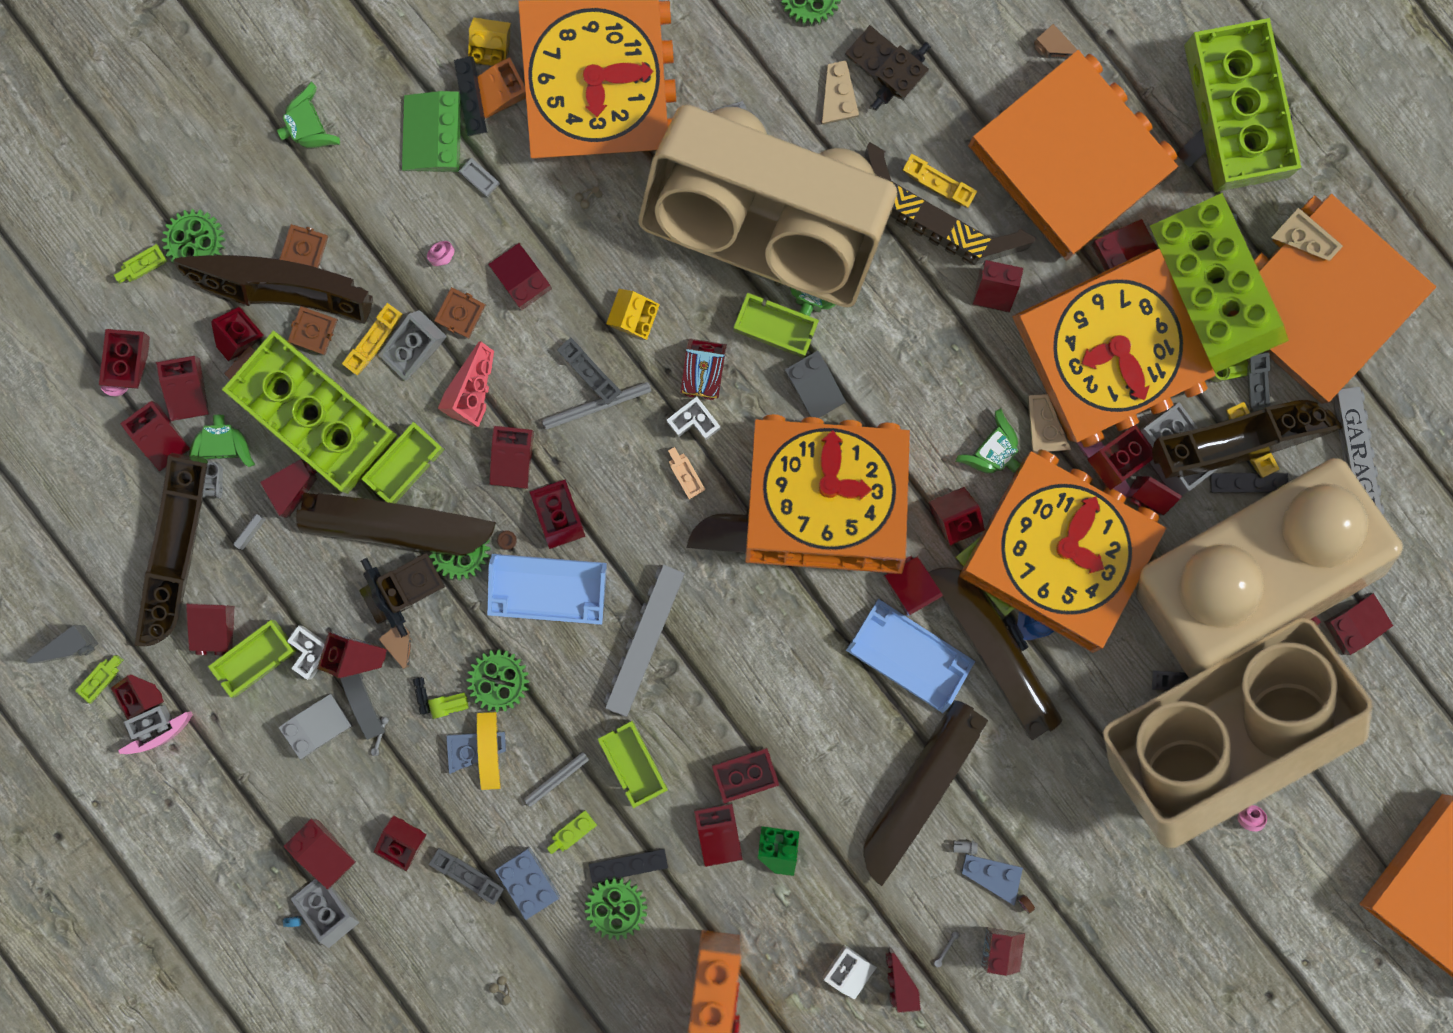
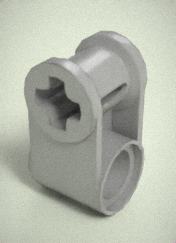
M208 462L203 498L205 496H216L217 499H221L223 467L217 462ZM212 465L216 467V473L213 476L209 474V468Z

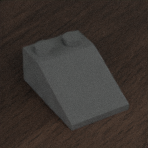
M819 351L785 369L786 377L810 417L820 418L846 403Z
M73 625L26 661L28 664L45 663L82 655L87 656L95 651L94 647L99 643L85 625Z

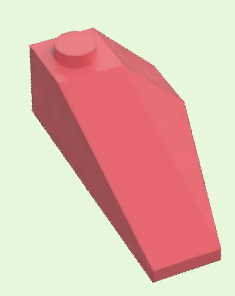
M483 342L477 343L444 392L438 409L449 417L474 427H479L486 411L484 401L485 394L489 390L487 380L488 375L491 374L494 351Z

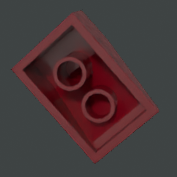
M1142 219L1113 231L1092 244L1105 271L1148 250L1158 249Z
M520 243L488 264L521 311L552 290L549 282Z
M105 329L99 386L139 388L148 357L150 337L145 332Z
M566 479L530 491L549 549L586 537Z
M1371 593L1324 622L1343 655H1352L1394 626L1374 593Z
M310 819L284 845L293 858L326 889L332 887L356 863L320 820Z

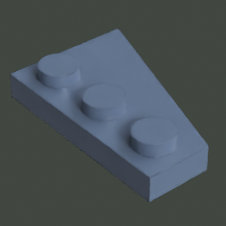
M497 731L498 754L506 751L505 731ZM477 733L450 734L446 736L449 774L478 762Z
M965 854L961 873L1015 906L1023 868Z

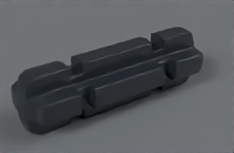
M1013 616L1005 617L1003 622L1008 626V630L1020 650H1026L1028 644L1026 640H1023L1024 637L1018 625H1015L1014 622L1016 621Z
M414 678L413 684L414 687L416 686L417 703L420 705L418 707L420 715L429 714L430 707L427 704L428 697L426 687H424V678Z

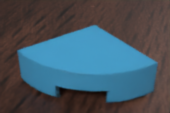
M301 916L282 919L283 927H295L303 924Z

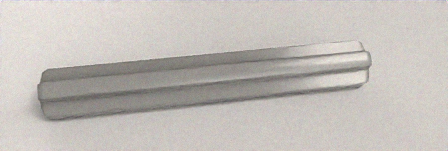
M581 753L524 798L525 803L531 807L589 760L586 754Z

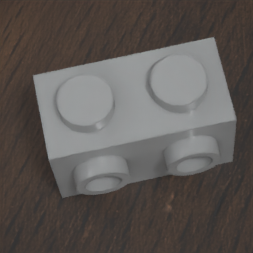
M163 705L129 719L124 723L131 740L139 738L142 741L151 737L150 733L156 730L160 733L169 729V721L172 718L166 705Z

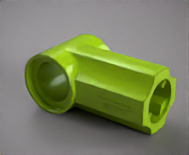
M1247 359L1223 369L1222 377H1219L1216 372V376L1210 379L1213 382H1221L1247 376Z
M465 692L449 697L443 696L428 700L432 719L469 708Z

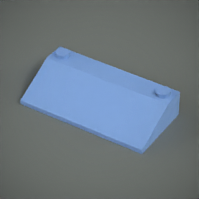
M492 554L489 562L487 615L602 625L607 563Z
M880 599L876 601L846 649L847 652L941 713H944L952 704L975 663L974 660Z

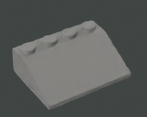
M1179 402L1144 426L1140 431L1153 447L1158 437L1198 429V427ZM1154 460L1150 461L1166 486L1181 496L1217 470L1181 478L1175 476L1165 479L1160 464H1155Z

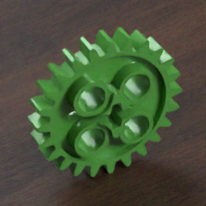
M795 0L781 1V5H787L784 11H791L789 18L796 16V23L802 19L803 25L806 24V21H809L810 26L813 25V21L820 25L821 19L827 22V15L833 17V11H838L836 4L841 3V0H804L803 4L798 5L795 3ZM820 3L823 7L821 9H815L813 7V4Z
M191 209L189 214L184 210V216L177 213L178 219L170 218L173 224L165 225L169 231H163V234L167 236V238L162 239L164 243H167L163 249L169 251L166 256L172 257V263H174L175 258L187 257V252L190 249H194L193 256L222 255L219 249H225L221 242H225L226 239L220 237L225 232L218 230L222 225L216 223L217 219L215 217L210 218L211 215L208 212L204 215L203 211L199 210L196 214V211ZM201 223L200 230L194 231V225ZM180 233H184V239L177 241V236ZM193 237L196 238V239H195L196 242H195L194 244L192 243V242H193V240H192ZM210 239L211 244L206 248L203 247L204 241Z
M490 540L482 544L475 552L458 556L456 566H454V562L457 556H452L449 561H444L443 554L433 553L429 558L435 559L433 562L434 566L439 565L437 572L444 570V577L450 573L451 580L454 579L455 575H457L459 581H461L462 575L468 580L470 573L476 576V569L482 572L481 564L487 565L484 558H490L486 554V551L491 550L490 547L486 546V544L490 543ZM465 556H470L471 562L463 566L462 559Z
M490 650L489 657L483 653V660L476 658L478 665L471 664L474 671H468L472 678L467 679V681L472 682V685L467 687V689L474 690L470 696H477L475 703L482 701L481 708L488 705V711L495 707L496 712H499L500 707H502L505 712L507 711V705L513 709L514 701L520 704L519 697H526L522 691L529 690V688L524 686L525 683L530 682V680L525 679L529 672H523L526 665H519L522 659L514 660L516 654L508 657L509 651H505L504 655H502L501 650H498L495 655L493 650ZM490 663L495 664L497 667V671L494 674H490L487 671V666ZM508 669L515 671V677L512 680L507 679L505 675ZM482 675L492 678L501 676V680L514 683L515 686L511 687L506 684L496 686L495 681L484 679ZM484 682H488L491 685V690L488 693L483 692L481 688ZM503 687L508 688L510 691L508 698H503L500 695V690Z
M613 876L612 882L605 878L604 885L599 881V888L592 887L594 894L588 893L587 897L591 900H586L585 905L590 907L585 908L584 912L590 914L586 916V920H592L589 927L596 926L595 933L602 931V938L609 934V940L612 939L613 935L616 936L617 941H619L620 935L627 939L628 932L633 936L634 928L640 930L638 923H645V920L641 917L647 916V912L643 910L647 909L648 905L642 904L646 901V897H640L643 890L636 891L637 884L630 886V879L624 883L623 877H621L619 882H617L615 876ZM612 891H617L620 893L621 896L617 899H613L610 896V893ZM603 897H606L609 902L603 900ZM633 904L635 909L627 911L625 905ZM603 905L608 910L605 913H600L597 908ZM613 906H614V907L620 906L619 911H618V910L612 911V910H613ZM622 914L629 917L630 919L626 920ZM615 918L621 919L622 924L619 926L613 925L612 920Z

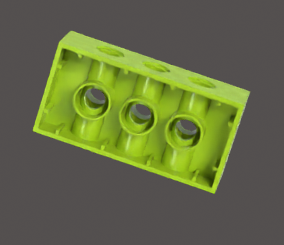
M1270 18L1194 32L1185 43L1184 48L1214 191L1219 192L1290 178L1302 167ZM1229 66L1234 67L1238 75L1232 74ZM1236 103L1242 104L1245 112H1241ZM1244 140H1249L1252 143L1253 150L1247 148Z
M1223 193L1150 225L1158 247L1215 373L1289 341L1284 324ZM1201 246H1208L1205 250L1198 251ZM1217 278H1223L1220 283H1212ZM1239 311L1236 316L1227 317L1229 312Z
M274 330L222 389L337 489L347 494L398 437L394 431ZM287 381L289 385L288 392L284 395H278V385ZM316 406L318 416L316 419L309 421L306 417L307 410L310 407ZM345 431L348 436L346 444L337 446L335 442L336 435L339 432Z

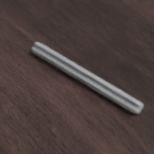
M645 382L623 390L609 405L602 399H598L542 420L545 429H550L651 392L650 384Z

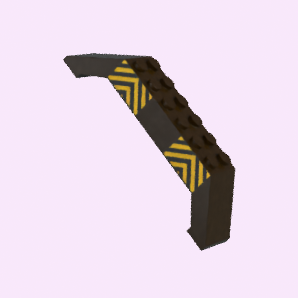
M869 142L864 154L865 159L871 165L876 176L891 181L884 158L886 151ZM891 181L897 188V197L889 216L896 219L895 222L897 224L912 228V232L916 235L926 236L929 238L928 241L930 243L945 247L947 253L951 255L957 254L962 257L961 260L966 264L977 265L984 263L985 260L991 261L1027 250L1036 239V237L1020 228L1017 233L990 238Z

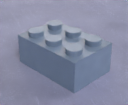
M530 847L495 869L525 920L560 898V894Z

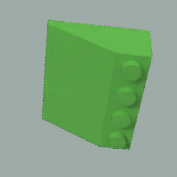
M437 91L404 95L402 171H459L461 98L459 92Z

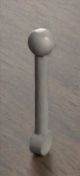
M387 717L381 719L384 728L388 723ZM382 734L378 735L375 748L371 750V755L373 756L379 755L378 748Z
M958 932L952 933V938L950 939L949 943L940 955L939 959H936L934 961V965L936 967H941V961L948 952L954 940L958 939L959 937Z

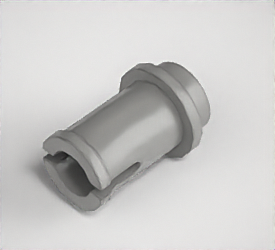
M954 840L953 853H968L973 856V854H977L978 843L974 842V840L971 842Z

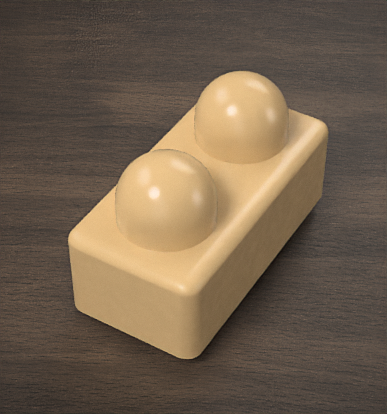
M682 105L676 110L652 160L638 222L640 227L650 234L838 306L851 307L856 303L897 197V188L891 181L876 176L868 161L855 151L845 148H833L818 154L768 135L761 121L754 114L742 108L723 107L708 112L692 105Z
M1332 458L1144 566L1141 571L1136 595L1183 670L1191 679L1291 622L1301 618L1310 620L1384 577L1401 554L1402 542L1347 463L1341 459Z
M1301 618L1108 724L1104 730L1108 762L1158 842L1166 848H1176L1363 744L1369 736L1372 701L1316 624L1309 619Z

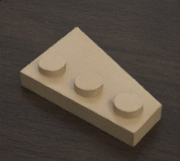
M847 61L828 64L822 125L859 117Z
M1299 208L1294 211L1271 237L1328 261L1343 247Z
M1048 394L1029 395L1028 408L1032 452L1037 453L1040 449L1048 452L1070 451V445L1065 438V433L1059 424Z

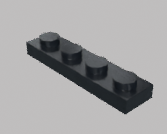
M474 56L456 59L454 64L467 136L487 133Z
M1212 473L1210 475V493H1271L1288 483V473H1272L1264 478H1261L1258 473Z
M665 848L589 863L592 883L605 881V878L612 880L613 876L617 879L668 868Z

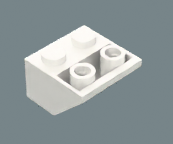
M844 945L823 975V979L841 993L855 1000L877 967Z

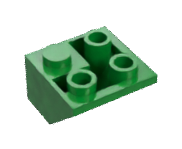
M761 826L758 859L775 874L794 876L797 863L799 831Z

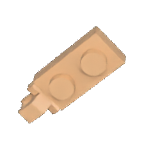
M675 447L668 450L672 457V460L669 461L670 467L688 499L705 491L706 489L684 453L679 455Z

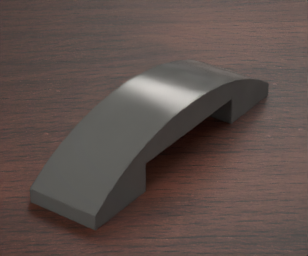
M571 337L557 349L562 357L607 405L622 393Z
M1263 352L1248 358V396L1251 413L1270 406L1269 352Z
M359 673L340 678L352 711L366 739L369 740L385 733L380 717L376 714L363 683L362 674Z
M438 848L429 863L431 867L444 875L447 874L492 905L496 904L505 889L478 869L441 848Z

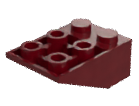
M189 356L156 362L159 382L170 420L176 421L209 415L200 358Z
M150 401L120 423L129 437L159 472L166 468L168 455L171 453L184 455L190 450L186 441L156 402Z
M494 426L489 485L528 489L534 439L533 430Z
M733 803L694 809L705 867L743 860Z
M889 947V953H886V964L891 970L890 973H887L888 984L893 991L889 992L890 1004H892V1008L895 1007L897 1013L921 1011L919 990L893 949Z

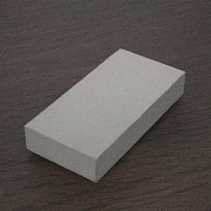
M472 158L458 171L487 198L500 184Z
M256 514L234 542V546L243 550L266 519Z

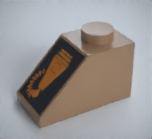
M1054 24L1034 42L1036 51L1046 58L1067 59L1077 51L1075 46Z
M395 627L391 628L379 640L401 667L406 669L409 667L412 639L409 635L411 633L406 628L409 634L401 638Z

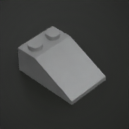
M419 310L408 314L378 356L404 381H407L438 349L447 336Z
M329 694L278 728L299 759H304L353 725L332 694Z
M316 878L291 898L318 941L328 948L359 924L351 909L334 888L326 889Z

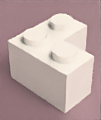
M695 397L667 419V423L678 437L694 426L706 441L721 428L698 397Z
M298 626L287 642L303 653L291 669L305 679L311 680L318 671L317 667L325 641L304 626Z

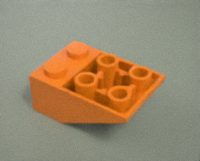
M510 57L493 65L478 76L485 119L526 98L525 85Z

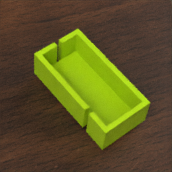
M747 293L733 332L805 358L819 320L768 300L766 305L762 306L763 298Z
M413 422L362 477V480L386 502L397 503L430 467L428 462L430 460L434 462L445 449Z
M270 620L209 665L208 668L218 681L228 680L222 682L221 685L230 698H234L279 666L280 662L286 661L298 650L287 642L289 638L277 621Z
M632 720L617 728L618 733H615L613 730L598 738V741L622 788L625 789L628 786L629 790L625 794L632 807L635 808L668 791V787Z

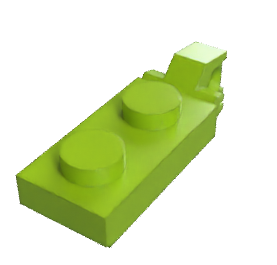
M155 244L124 262V265L121 266L122 270L116 273L114 277L120 284L126 280L132 282L168 261L160 247Z
M114 655L110 661L105 659L103 662H100L76 689V692L89 704H92L119 672L117 667L123 662V659L119 655Z
M586 810L583 811L552 837L554 843L547 847L548 851L553 854L559 848L562 852L568 849L597 826L596 822Z

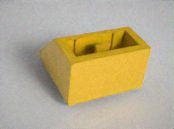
M473 17L469 27L468 57L474 56L475 63L491 66L507 59L511 23Z
M618 289L606 324L619 331L647 340L660 304L634 291Z

